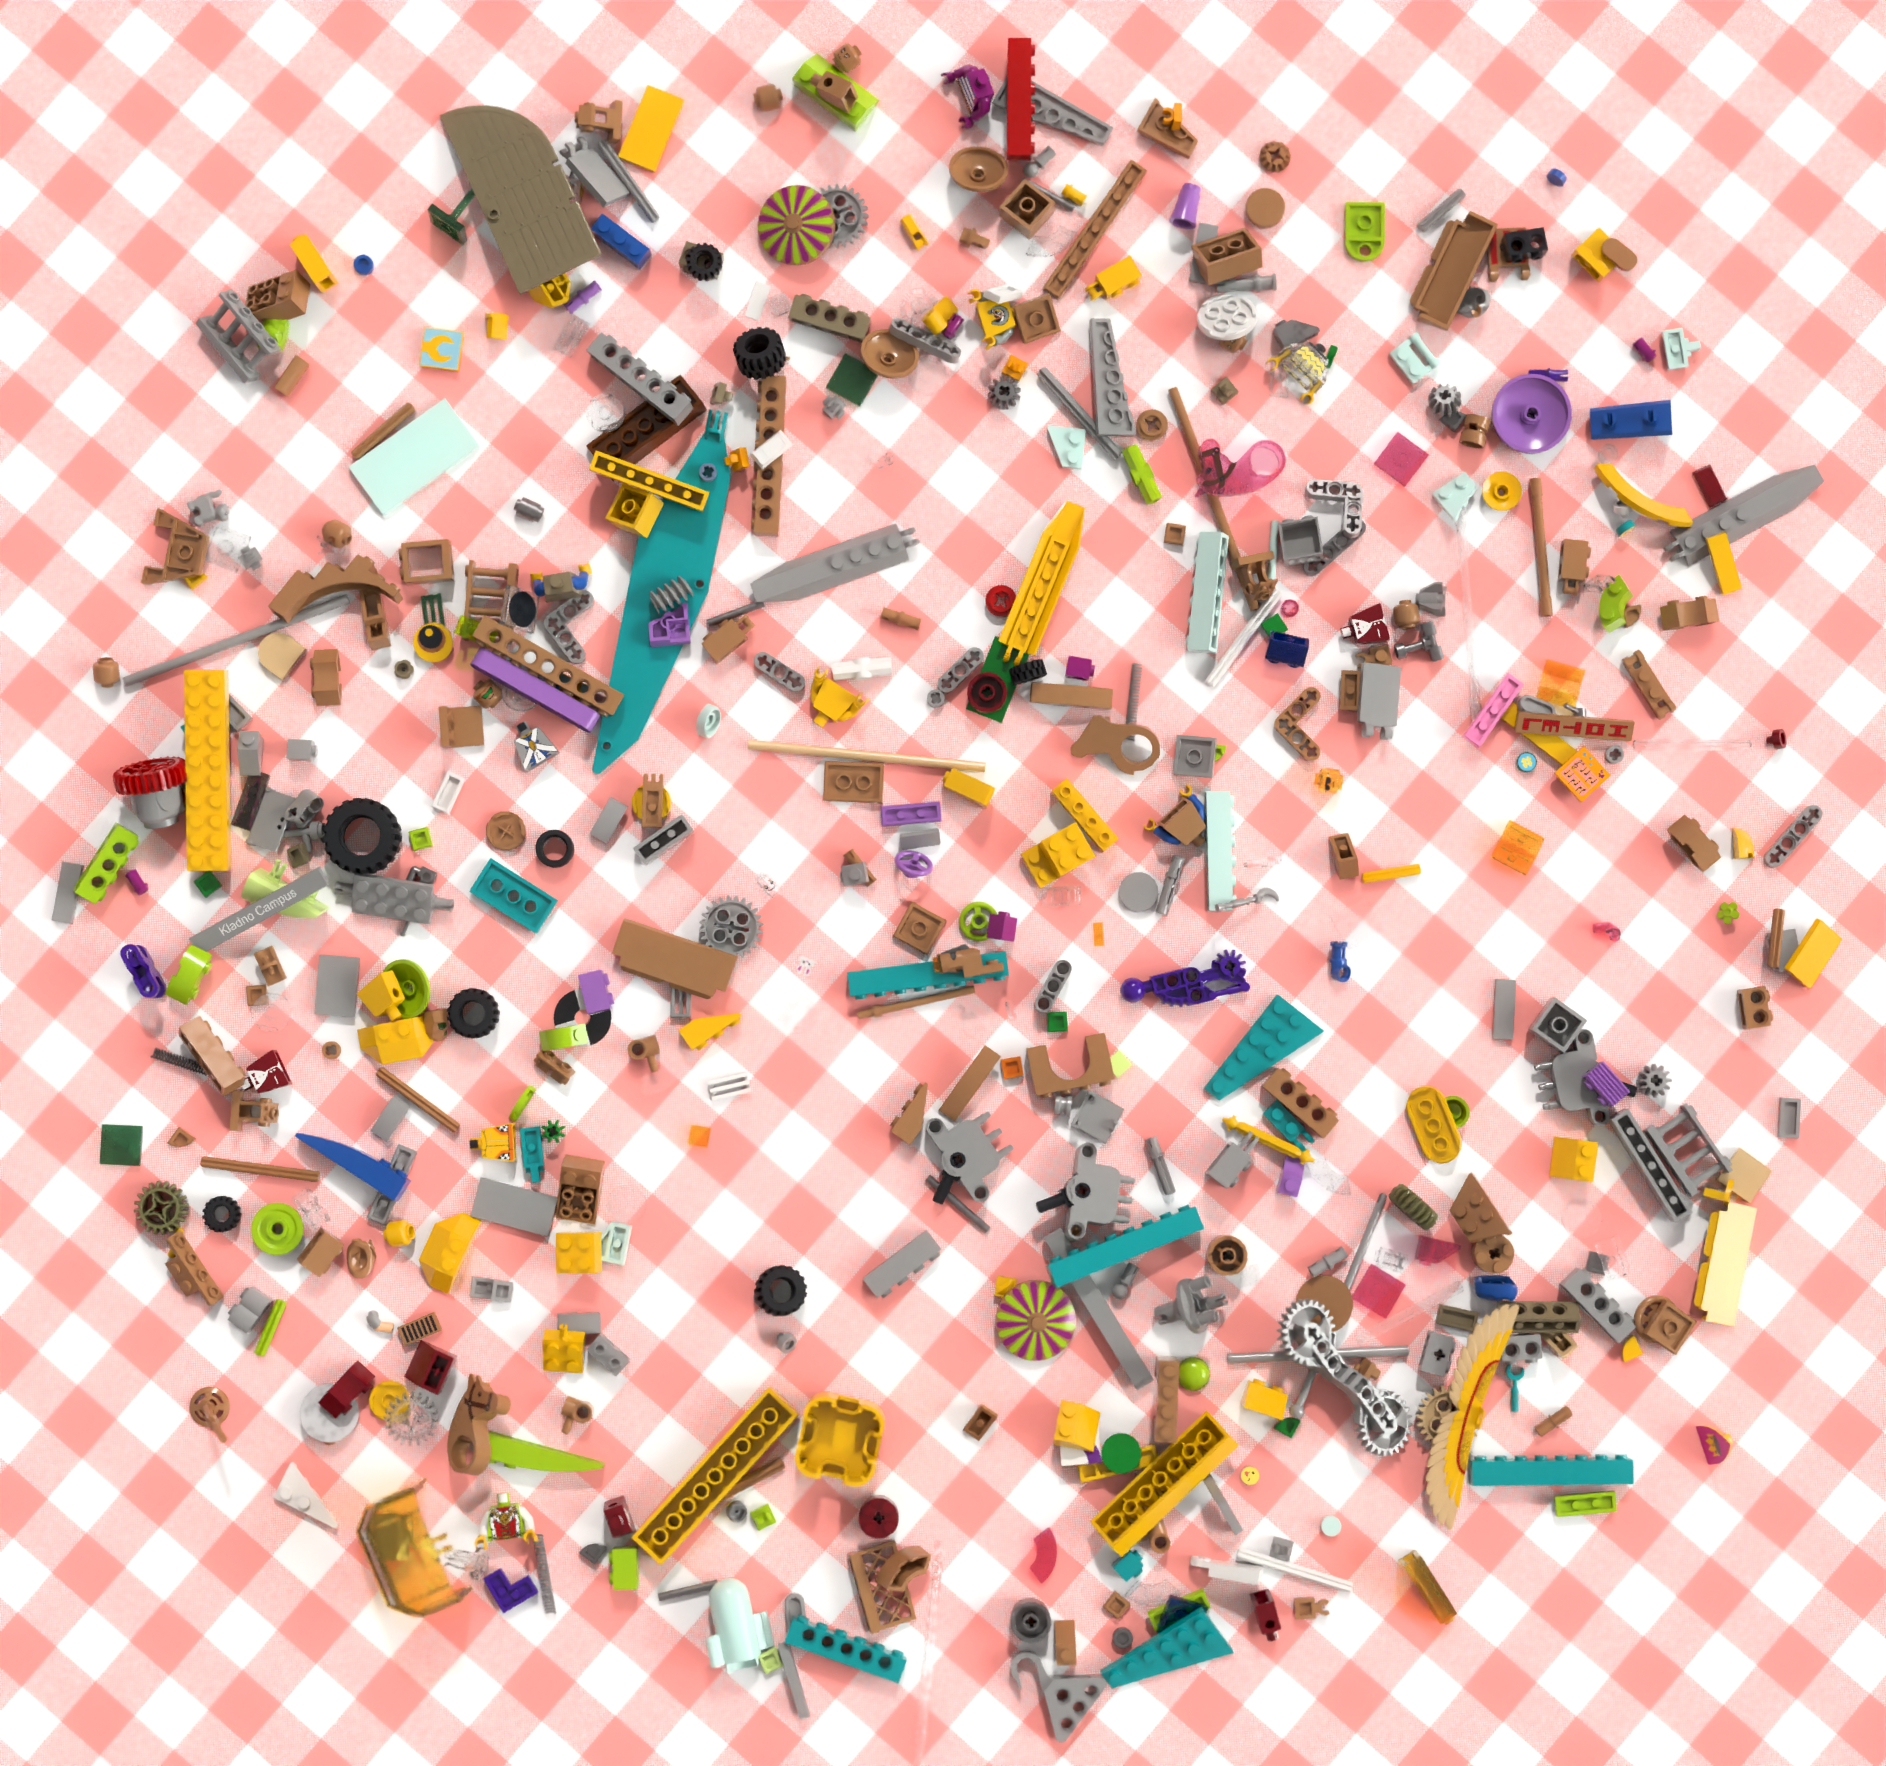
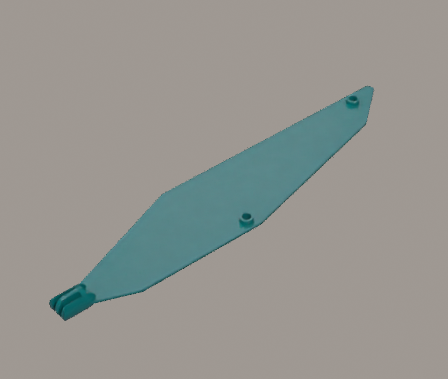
M709 409L705 432L675 479L709 492L703 513L663 498L662 502L664 504L648 537L639 536L609 682V686L624 694V697L613 716L602 717L592 767L594 774H600L639 740L684 645L651 647L648 623L662 618L668 611L673 612L681 607L682 603H687L691 630L708 594L731 479L730 468L725 466L724 460L725 457H728L724 439L728 412H724L722 427L719 430L718 425L721 411H716L714 426L710 428L713 409ZM705 463H711L717 469V476L711 482L703 481L699 475V469ZM705 468L704 477L706 475L707 478L712 477L713 469ZM677 576H681L687 581L694 596L687 593L688 600L680 597L681 604L674 600V607L671 608L667 604V611L664 612L660 608L659 615L650 600L649 592L652 591L657 594V587L664 591L663 584L666 583L671 587L670 580L673 579L678 583ZM703 581L704 585L697 587L696 582ZM606 742L611 744V747L608 750L603 748V745Z

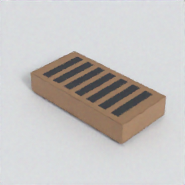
M436 1312L397 1327L404 1346L443 1330Z

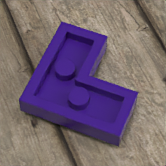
M502 1567L483 1578L503 1614L539 1592L529 1574L511 1584Z

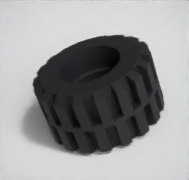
M769 327L751 328L747 332L744 331L742 336H738L737 341L734 342L733 353L739 371L749 379L753 377L754 380L759 378L763 380L768 376L772 377L774 373L780 372V368H783L785 365V349L779 333H776L774 329L770 330Z
M476 988L461 990L460 993L454 995L453 1000H450V1006L447 1008V1020L450 1021V1027L457 1034L465 1038H482L487 1036L496 1028L495 1025L499 1022L498 1015H500V1010H498V1002L494 1000L493 995H490L485 990ZM472 1001L480 1003L484 1008V1018L477 1025H469L463 1018L465 1005Z
M785 1265L774 1266L765 1270L756 1281V1289H754V1294L756 1293L755 1300L759 1302V1307L764 1309L765 1313L772 1314L775 1317L787 1316L799 1310L800 1306L805 1302L804 1298L807 1297V1284L803 1281L805 1280L804 1276H800V1272L794 1270L793 1267ZM776 1279L787 1281L791 1287V1296L784 1303L775 1301L770 1294V1286Z

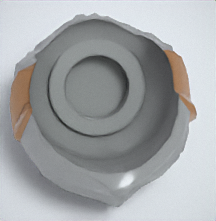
M1470 286L1456 313L1466 318L1480 317L1490 306L1491 295L1489 291L1480 287Z

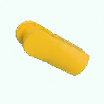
M908 214L900 220L917 251L925 244L926 246L929 245L912 214ZM919 234L921 238L916 241L914 237Z

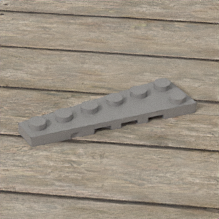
M1007 77L992 101V105L1007 110ZM1035 83V96H1031V103H1035V115H1031V120L1104 146L1114 127Z
M1091 318L1089 326L1096 436H1135V425L1132 412L1129 410L1128 394L1124 388V377L1120 370V359L1116 350L1111 319Z

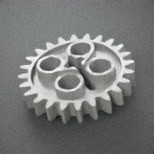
M836 183L835 189H832L829 184L827 191L821 187L822 195L830 203L834 214L838 213L840 216L839 219L835 217V226H838V230L834 233L829 248L832 243L835 244L836 249H838L839 243H842L844 248H846L847 241L853 245V238L855 237L860 240L858 233H865L862 226H868V222L864 220L869 218V214L864 213L869 210L868 206L863 205L866 202L865 199H859L861 194L860 192L854 194L855 190L853 187L847 191L846 184L843 185L842 189H840L838 183ZM840 199L846 200L843 206H837V201ZM854 216L855 220L852 223H847L846 218Z
M727 895L726 901L719 897L718 904L712 901L713 908L706 906V909L709 911L708 914H701L706 918L705 921H699L700 924L704 925V928L699 929V932L705 933L701 940H708L705 944L706 946L711 945L712 948L735 956L739 954L744 958L743 952L746 951L751 954L749 948L751 946L757 948L754 942L761 941L757 935L764 933L759 930V927L763 926L764 923L758 922L762 915H755L758 908L751 909L752 902L746 905V898L739 902L737 895H735L734 900H731L730 896ZM725 910L728 912L729 917L726 921L722 922L718 919V914L720 911ZM740 914L748 916V922L744 925L738 923V916ZM731 922H734L735 926L749 928V931L733 930L732 933H729V929L715 927L714 924L730 925ZM718 930L725 932V939L722 941L715 939V933ZM738 933H742L745 936V941L742 944H736L734 941Z

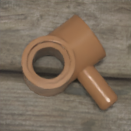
M655 1034L633 1040L629 1043L627 1051L631 1058L636 1060L647 1058L651 1072L659 1070L655 1055L660 1054V1048ZM636 1044H641L644 1048L641 1055H636L633 1052V1047Z
M567 1396L561 1411V1415L566 1416L561 1432L569 1434L574 1420L578 1423L588 1422L594 1415L593 1405L588 1401ZM579 1407L587 1408V1417L579 1415Z
M1163 1519L1137 1543L1149 1539L1150 1545L1156 1553L1162 1554L1170 1549L1171 1541ZM1158 1537L1165 1538V1544L1161 1547L1155 1545V1540Z

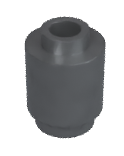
M525 497L521 500L518 499L514 506L517 516L538 523L545 508L541 507V504Z

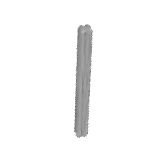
M1046 367L1041 368L1037 373L1039 378L1113 460L1117 459L1122 454V451L1108 436H1096V422Z

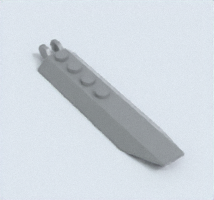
M1815 464L1772 476L1692 519L1693 523L1690 527H1677L1671 530L1669 533L1675 538V541L1663 547L1664 551H1669L1678 545L1681 552L1672 555L1669 560L1673 562L1684 556L1687 565L1690 566L1710 555L1705 538L1726 532L1729 544L1792 511L1825 481Z
M895 523L785 562L750 583L756 602L799 600L907 562L909 557L906 549L920 544V540L913 539L904 544L902 537L914 534L916 529L912 527L900 532Z

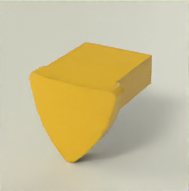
M485 313L487 338L507 340L509 316L503 313Z
M1728 1180L1725 1192L1705 1187L1703 1196L1729 1202L1735 1181Z

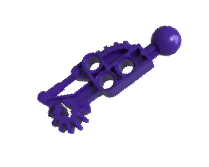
M1225 949L1223 950L1224 957L1220 953L1216 954L1220 961L1212 960L1210 969L1199 971L1195 967H1185L1149 976L1150 980L1143 982L1137 978H1128L1121 984L1120 994L1125 1001L1136 1003L1144 997L1145 993L1153 992L1156 997L1160 998L1162 1004H1169L1170 1007L1174 1005L1183 1007V1005L1191 1006L1212 1001L1216 997L1227 994L1247 992L1250 990V984L1244 978L1247 970L1240 968V965L1246 964V961H1239L1243 955L1239 953L1235 957L1236 950H1231L1229 956L1228 950ZM1227 961L1234 964V967H1231V971L1225 969V965L1228 964ZM1189 970H1193L1196 974L1193 981L1186 979V973ZM1169 975L1176 977V984L1174 986H1169L1166 982ZM1222 979L1238 985L1213 991L1203 985V983ZM1195 989L1200 992V998L1197 1001H1193L1190 995Z

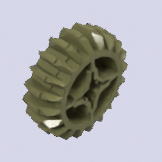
M157 1181L156 1186L154 1183H149V1189L143 1187L142 1191L144 1194H137L141 1201H134L135 1205H139V1208L134 1209V1212L140 1213L136 1220H143L140 1226L144 1227L147 1225V1232L153 1229V1234L155 1235L159 1231L162 1235H165L167 1230L173 1233L174 1227L177 1229L181 1227L178 1221H186L182 1215H188L189 1212L184 1210V1207H188L189 1203H183V1200L187 1199L186 1195L180 1196L183 1189L175 1191L177 1184L170 1186L169 1181H165L164 1184L161 1181ZM158 1191L168 1193L173 1199L169 1201L164 1200ZM153 1196V1206L147 1210L148 1200ZM162 1204H169L162 1211H154ZM176 1205L175 1215L170 1220V1209ZM158 1215L165 1224L156 1223L149 1216Z
M1399 1183L1388 1195L1392 1203L1423 1230L1428 1231L1439 1219L1437 1213L1404 1184Z

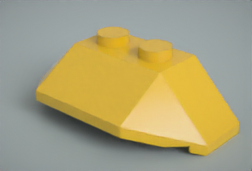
M566 273L528 292L535 302L549 308H554L569 301L571 281Z
M424 1016L357 1029L360 1049L382 1065L421 1058L434 1041L429 1039L423 1021Z
M463 1212L434 1224L419 1258L420 1265L431 1287L449 1294L482 1220L471 1217Z

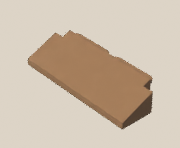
M1472 211L1468 212L1463 222L1456 219L1455 221L1449 220L1446 223L1431 254V259L1435 263L1433 266L1427 265L1409 301L1414 306L1413 309L1420 312L1416 321L1448 331L1496 231L1497 223Z
M627 918L623 919L612 954L621 956L619 965L623 971L657 983H661L663 980L667 981L672 988L704 999L713 997L716 989L726 992L738 957Z

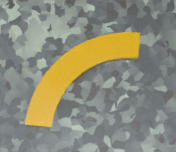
M1597 464L1594 470L1607 488L1611 487L1618 494L1617 498L1635 511L1655 521L1658 519L1666 521L1668 525L1690 527L1693 521L1685 508L1668 506L1643 495L1625 481L1613 464Z

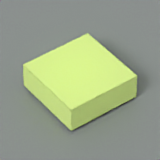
M1120 1050L1110 1057L1113 1074L1117 1078L1132 1066L1131 1062Z
M776 1646L762 1652L758 1656L765 1674L784 1666Z

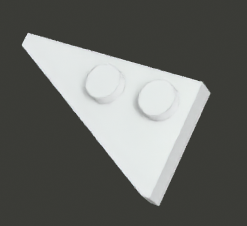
M291 1462L273 1498L337 1529L339 1524L335 1516L323 1504V1500L315 1489L310 1486L307 1478L298 1470L296 1463Z

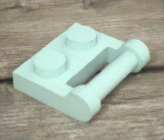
M1415 332L1388 354L1412 385L1441 364V361L1438 358L1436 359L1422 342L1418 332ZM1412 343L1415 344L1429 362L1428 366L1425 367L1409 347Z

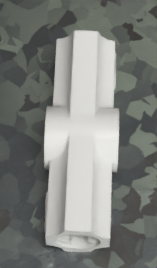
M868 657L857 658L848 662L832 663L834 681L846 679L865 680L873 676L893 674L891 657L875 659Z

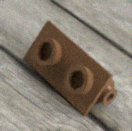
M541 1050L534 1059L535 1066L546 1074L552 1069L553 1072L550 1077L560 1085H566L570 1080L569 1078L576 1072L568 1063L561 1061L550 1050Z

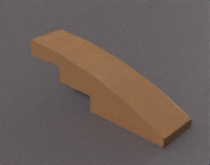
M1031 683L1030 703L1112 709L1113 689Z
M984 1045L944 1101L939 1111L953 1121H956L1001 1056Z

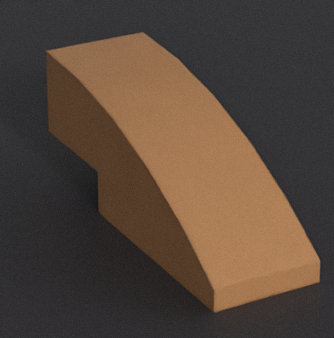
M359 590L363 621L366 626L367 639L371 649L376 650L391 646L381 593Z

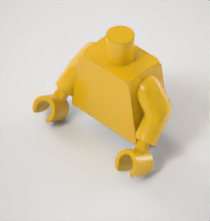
M818 666L814 672L815 677L810 692V701L813 704V708L819 712L813 722L823 728L828 719L837 723L838 721L844 722L855 717L862 707L870 701V698L863 701L861 699L863 692L854 696L825 677L828 669L822 674L819 672L820 666Z

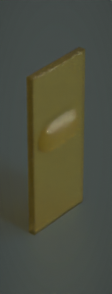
M1103 922L1093 923L1094 947L1104 946Z

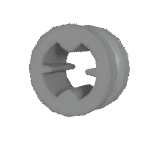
M934 689L928 693L927 702L931 707L938 708L943 705L945 696L942 691ZM937 693L940 695L939 699L941 702L934 704L932 703L931 695H936Z
M1611 746L1605 751V759L1611 764H1617L1623 760L1624 751L1620 746ZM1617 750L1616 753H1619V757L1613 760V756L1610 757V753Z

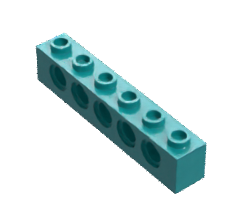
M802 1615L792 1617L784 1643L898 1684L907 1662V1657L900 1650L893 1649L890 1651L885 1649V1646L880 1643H867L866 1639L861 1636L855 1635V1637L847 1635L846 1631L837 1628L835 1631L831 1630L827 1624L809 1622V1618ZM808 1629L814 1632V1636L809 1639L803 1636V1632ZM829 1636L833 1639V1642L830 1645H824L822 1639ZM848 1643L852 1646V1649L849 1652H843L841 1646ZM863 1650H868L871 1653L868 1659L860 1657V1653ZM880 1658H889V1664L886 1666L880 1665Z

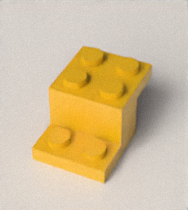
M1076 822L1020 854L1039 889L1096 857Z

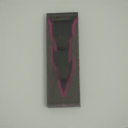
M261 772V777H247L231 825L251 831L265 793V787H267L271 775Z

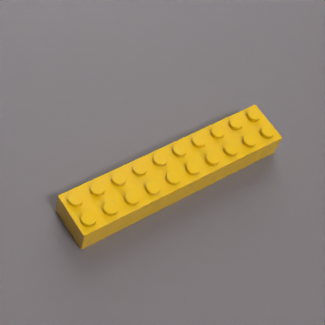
M184 670L187 871H228L231 869L228 670Z
M772 1386L768 1387L631 1538L658 1564L662 1565L800 1413Z

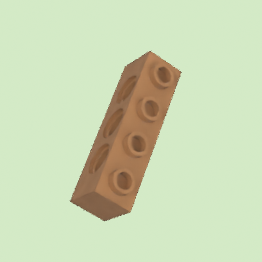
M1276 1068L1261 1087L1321 1138H1325L1339 1122V1119L1336 1118L1338 1114L1332 1108L1328 1107L1326 1109L1322 1106L1321 1103L1323 1101L1315 1094L1309 1095L1306 1092L1307 1087L1300 1081L1295 1083L1290 1078L1292 1074L1285 1068L1281 1070ZM1284 1083H1289L1291 1086L1289 1094H1284L1281 1091V1086ZM1299 1096L1306 1098V1105L1304 1107H1299L1296 1103ZM1315 1109H1319L1322 1113L1319 1120L1312 1118V1112Z

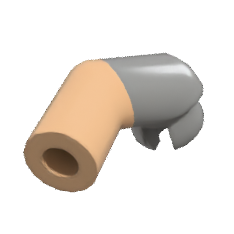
M375 1310L368 1312L366 1320L373 1330L393 1332L394 1323L382 1322L378 1318L379 1313Z

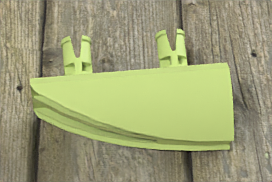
M277 859L271 872L263 868L253 871L247 878L241 898L254 903L288 884L281 879L288 866L287 863L280 867L282 860ZM317 891L278 912V914L297 918H316L329 910V906L315 899L319 892Z

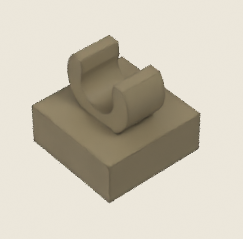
M1227 376L1211 388V392L1222 405L1239 393Z
M718 382L714 384L709 403L719 405L723 401H732L734 393L726 391L727 384Z

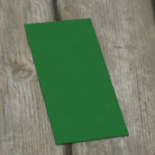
M995 636L980 674L991 672L998 675L1004 681L1007 688L1006 702L999 711L992 714L977 712L969 702L966 709L1002 723L1017 686L1012 683L1009 669L1014 667L1015 659L1020 651L1012 648L1009 660L1004 662L1003 658L1008 646L999 642V637ZM1023 654L1020 664L1026 663L1029 654ZM986 689L985 692L982 691L985 698L993 695V693H990V689Z

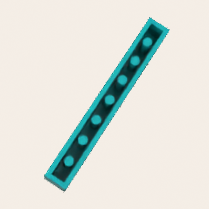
M1006 951L981 955L983 966H986V961L998 959V963L1003 962L1004 971L964 978L963 970L960 973H943L941 960L848 972L850 997L855 996V1000L867 999L868 994L882 997L887 996L886 992L894 991L895 995L904 994L906 989L914 988V992L926 991L927 986H934V989L946 988V984L954 983V987L964 986L966 985L965 981L972 980L974 984L986 983L985 979L993 978V981L1005 980V976H1009Z
M1189 1204L1177 1208L1179 1211L1172 1215L1171 1212L1159 1215L1160 1219L1153 1222L1152 1219L1141 1223L1142 1227L1137 1229L1134 1226L1122 1230L1124 1233L1116 1237L1114 1233L1104 1237L1105 1241L1098 1244L1097 1241L1086 1245L1087 1249L1079 1251L1077 1248L1067 1252L1068 1256L1062 1259L1060 1255L1049 1259L1050 1263L1045 1265L1053 1288H1058L1203 1230L1204 1226L1196 1206L1189 1207Z
M1577 1454L1575 1458H1567V1455H1555V1458H1547V1455H1535V1458L1528 1459L1526 1455H1515V1459H1507V1456L1496 1455L1494 1459H1487V1456H1474V1459H1469V1484L1472 1486L1634 1484V1460L1627 1457V1454H1615L1613 1458H1607L1606 1454H1595V1458H1587V1455Z

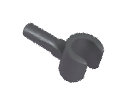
M1567 703L1563 705L1564 708L1574 712V716L1586 717V708H1576Z

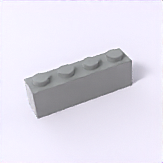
M925 1230L864 1276L863 1280L876 1298L880 1296L884 1298L892 1292L891 1287L895 1284L900 1286L908 1280L907 1275L911 1272L916 1274L924 1268L923 1263L928 1259L932 1262L941 1255L939 1253L941 1247L929 1231Z

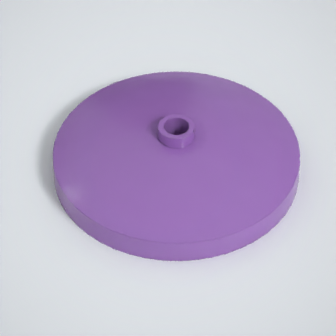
M1525 374L1513 378L1500 389L1493 401L1491 419L1497 436L1506 446L1520 453L1537 454L1553 448L1564 438L1571 424L1572 408L1568 395L1556 381L1540 374ZM1528 413H1531L1532 416H1533V418H1531V417L1528 418V417H1527V414H1528Z

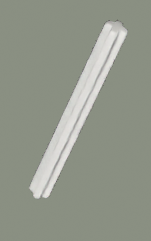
M1275 588L1270 598L1262 603L1207 677L1205 682L1209 686L1214 687L1280 599L1282 596L1280 590Z
M1239 1547L1236 1556L1239 1559L1348 1593L1352 1591L1353 1583L1351 1581Z

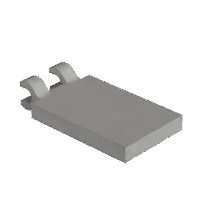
M583 136L576 139L579 144H573L570 141L564 144L566 148L559 152L567 159L565 164L603 208L628 197L630 194L628 188L593 148H588L587 140Z
M1361 663L1357 722L1362 723L1361 737L1369 738L1373 736V726L1381 727L1380 739H1392V727L1397 726L1401 667Z

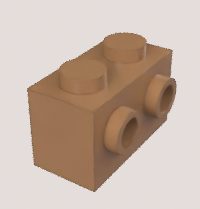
M320 1227L299 1255L297 1261L300 1265L320 1277L329 1270L332 1260L341 1254L344 1244L336 1236Z

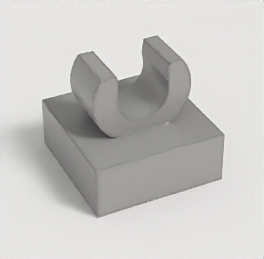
M1273 1536L1269 1556L1290 1561L1294 1541Z

